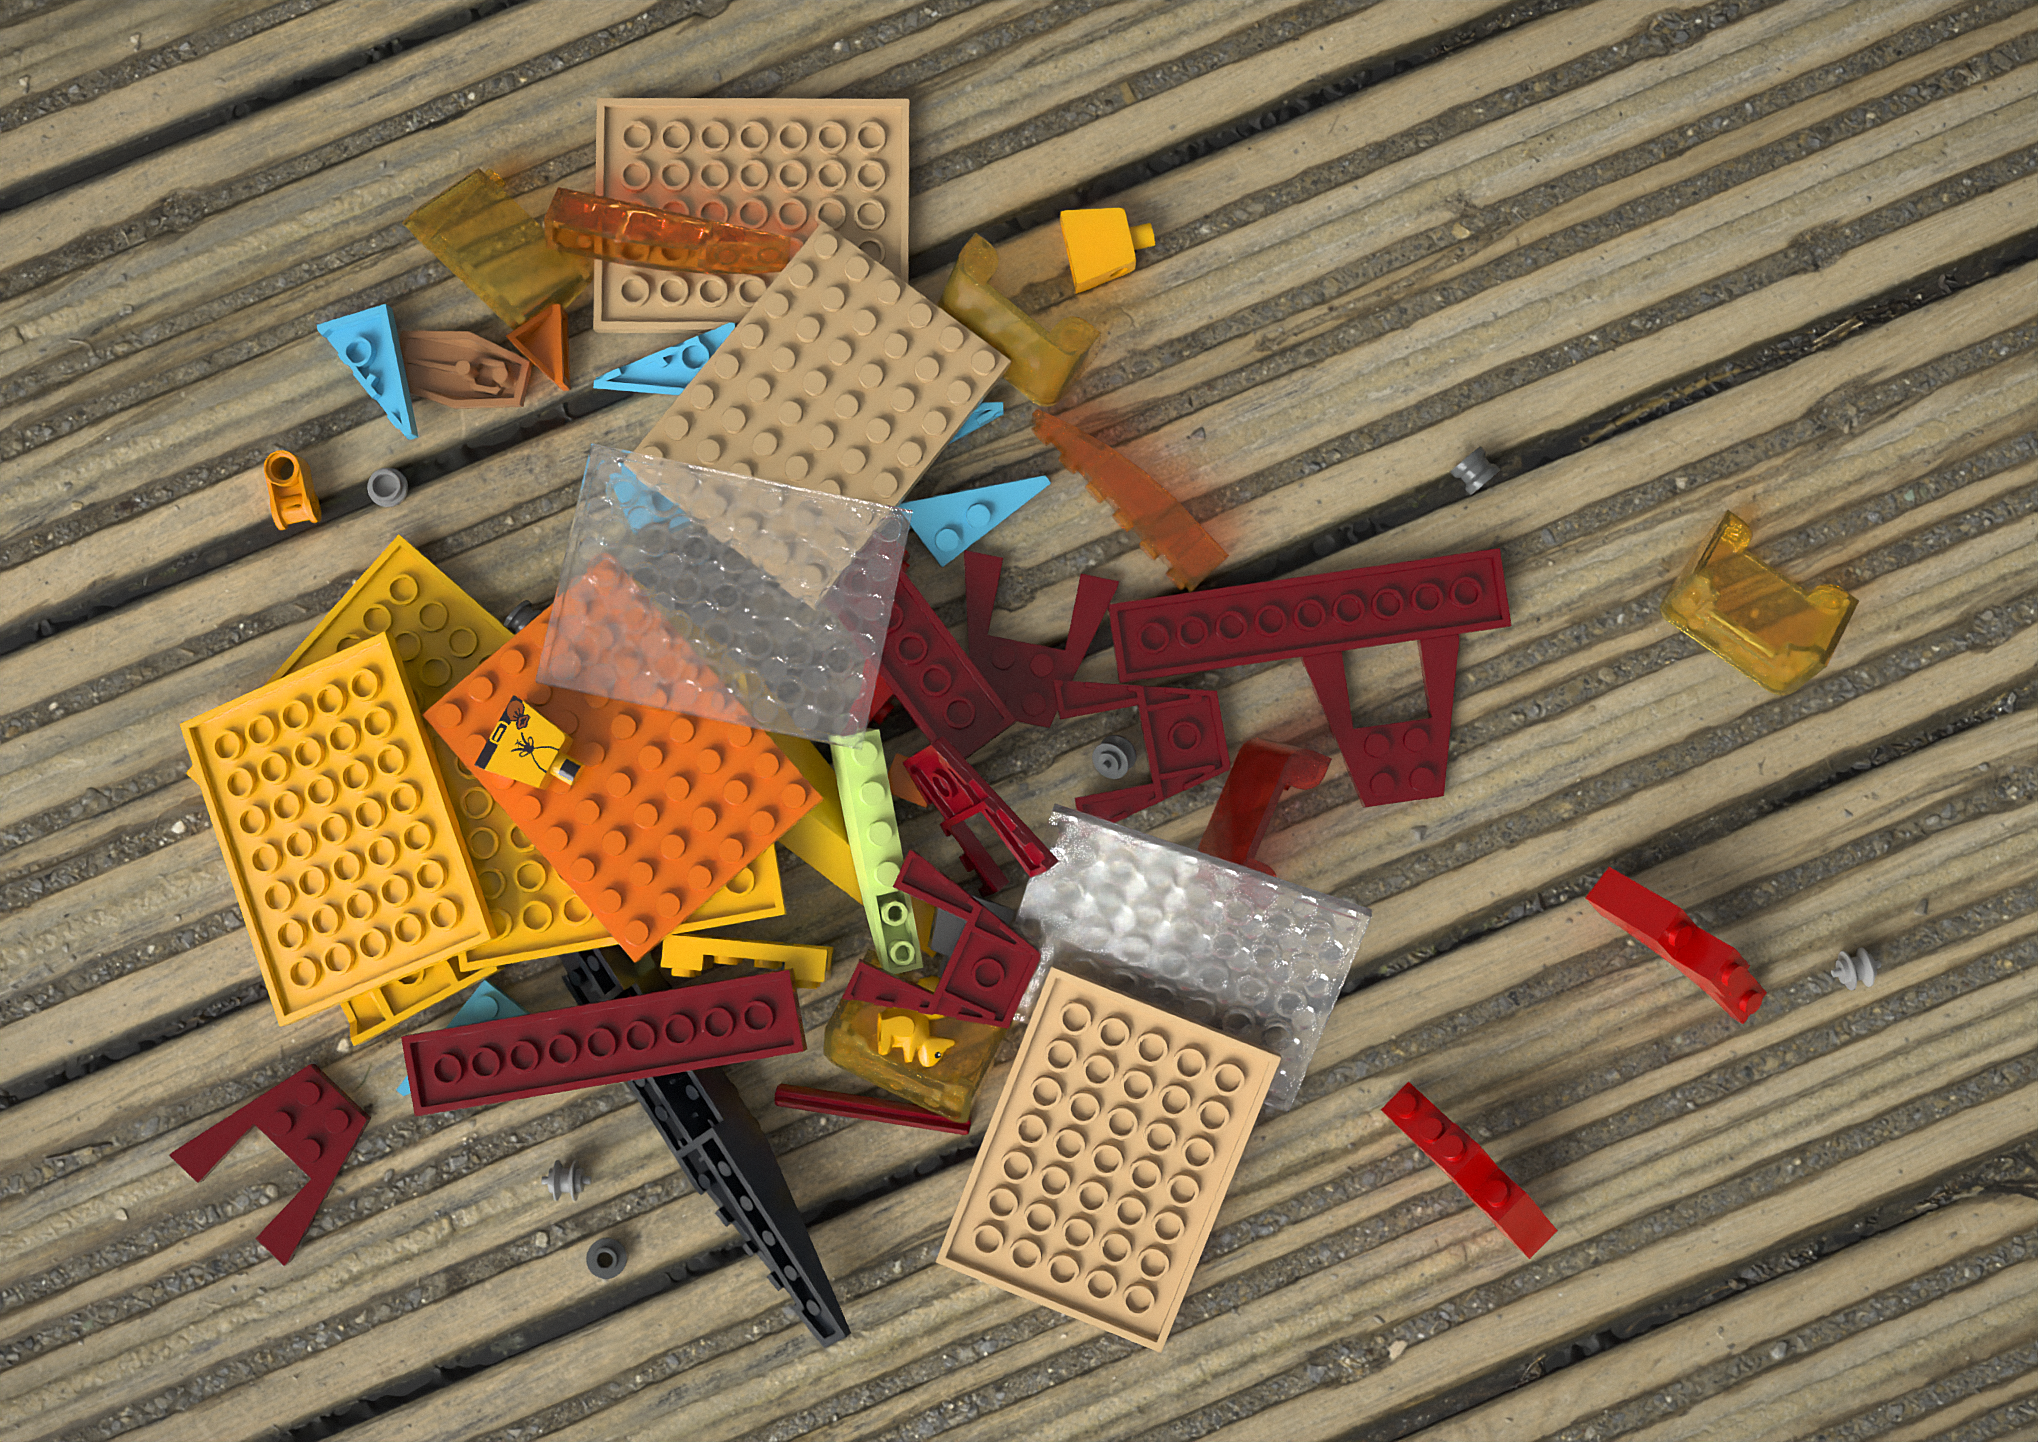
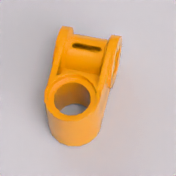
M277 450L271 453L265 460L264 473L270 495V509L279 530L288 529L289 524L310 520L312 523L320 522L321 507L315 493L308 462L302 457L285 450ZM292 461L294 464L293 475L289 479L283 480L281 468L286 462Z

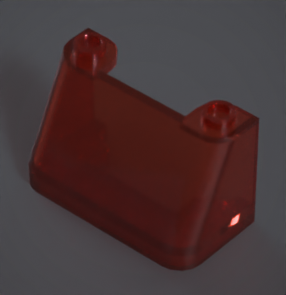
M1253 738L1244 743L1238 751L1193 858L1191 867L1196 880L1204 886L1253 907L1269 910L1277 891V875L1271 867L1254 859L1282 792L1288 791L1291 786L1296 789L1308 790L1319 785L1325 777L1332 758L1313 750L1264 738Z

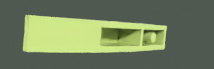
M865 728L828 736L851 854L880 967L893 974L923 968L911 897L909 894L893 887L904 860L879 729Z

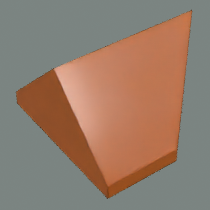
M552 304L507 334L506 337L561 390L569 391L571 390L568 313L561 304Z

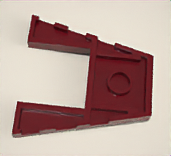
M965 550L964 566L969 659L1015 718L1016 722L1049 729L1058 712L1053 680H1073L1106 613L1108 604H1110L1118 588L1119 581L1080 574L1065 650L991 636L988 633L1003 558Z
M1459 634L1417 641L1429 716L1427 719L1353 729L1342 651L1301 657L1302 665L1305 667L1313 685L1312 688L1318 703L1321 704L1329 723V729L1338 744L1344 759L1343 762L1363 808L1444 796Z
M1053 680L1060 720L1138 706L1152 782L1145 785L1074 797L1081 837H1086L1093 832L1121 821L1149 806L1151 807L1231 769L1217 691Z
M944 736L923 747L902 762L926 804L929 805L933 802L943 816L944 820L939 825L946 837L953 835L964 853L959 856V859L966 871L971 872L974 869L983 883V886L978 889L983 898L1000 891L1009 883V880L964 821L979 812H982L1030 878L1048 871L1059 862L1055 855L964 759L958 748Z
M910 848L893 887L966 920V924L934 992L859 959L842 998L849 1001L853 999L870 1002L877 1006L889 1008L898 1007L915 1010L918 1013L949 1016L956 1018V1020L1008 1029L1040 961L1042 952L918 852Z
M310 1064L179 1147L169 1156L199 1183L207 1178L255 1126L261 1130L311 1178L255 1238L283 1266H286L293 1260L297 1247L312 1226L316 1213L324 1199L328 1197L335 1184V1179L343 1165L347 1163L371 1117L316 1064Z

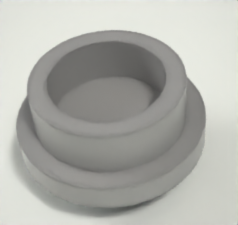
M381 468L375 471L369 478L367 490L370 498L376 504L382 507H394L406 498L408 483L404 475L398 470Z

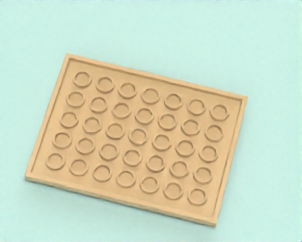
M597 98L594 331L596 333H706L727 323L733 322L738 325L822 222H825L909 285L910 100Z
M822 222L624 462V465L628 470L813 610H816L1011 366V360L825 222Z
M1052 964L940 1248L936 1263L1161 1353L1279 1065L1281 1054Z

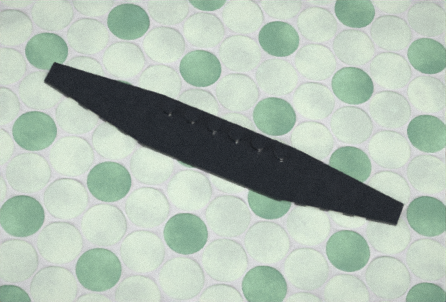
M619 944L559 955L567 972L566 975L562 976V979L578 1005L673 989L657 968L650 952L638 962H634ZM715 1066L627 1081L693 1187L700 1196L707 1192L719 1207L715 1212L717 1217L726 1227L733 1224L747 1241L742 1246L750 1257L757 1254L771 1271L767 1278L777 1291L785 1288L795 1301L792 1309L820 1344L826 1348L850 1335L849 1326L769 1141L761 1130L759 1122L752 1116L739 1096L738 1089L730 1082L722 1067Z

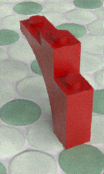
M1608 867L1585 899L1601 916L1660 955L1706 992L1732 1018L1744 1024L1748 1017L1760 1008L1767 992L1748 971L1750 965L1734 947L1699 928L1679 906L1613 868Z
M1409 1081L1381 1109L1526 1257L1531 1259L1558 1231L1529 1195L1496 1165L1485 1150L1456 1123H1453Z

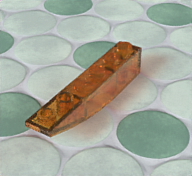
M562 187L557 188L544 217L546 248L621 265L701 274H754L781 272L790 262L791 237Z
M1039 409L1032 413L1031 422L1035 426L1031 430L1045 446H1048L1050 443L1054 445L1061 453L1058 457L1061 464L1072 475L1076 472L1082 475L1088 482L1085 488L1098 503L1101 504L1105 500L1115 511L1111 516L1125 532L1132 529L1142 540L1138 544L1151 560L1155 561L1159 558L1169 570L1165 574L1177 588L1182 590L1186 587L1192 592L1226 561L1229 555L1175 497L1144 470L1110 446L1081 429Z

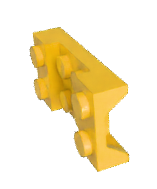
M680 933L668 935L663 940L661 967L672 968V976L696 977L701 976L703 970L712 968L713 963L738 965V963H743V958L754 959V967L778 969L785 962L784 969L793 968L797 988L817 989V987L821 986V982L831 979L834 947Z
M457 955L341 1003L340 1005L350 1024V1039L354 1046L363 1044L459 991L502 971L505 967L500 965L460 972Z

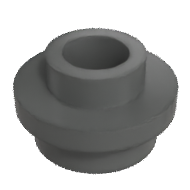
M606 1237L597 1240L590 1246L586 1255L588 1269L593 1275L601 1279H611L618 1276L624 1270L627 1263L625 1247L614 1238ZM602 1252H608L612 1255V1265L605 1266L600 1262L599 1256Z

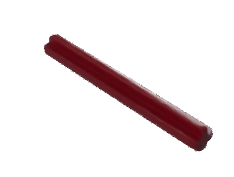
M783 1083L777 1086L774 1097L775 1105L779 1107L960 1135L969 1134L972 1115L969 1112Z

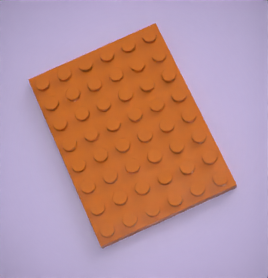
M611 555L606 557L422 714L634 962L641 960L824 800ZM513 695L530 704L574 739L567 755L585 764L584 770L575 785L571 786L554 776L548 788L543 790L486 771L474 765Z

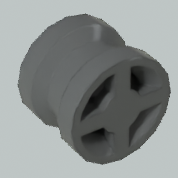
M1481 446L1450 471L1455 478H1461L1465 482V490L1470 496L1501 470L1497 464L1490 463L1486 459V451Z

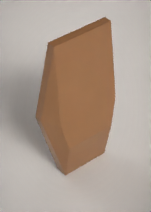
M401 331L399 343L411 394L453 409L524 406L533 367L531 361L470 331Z

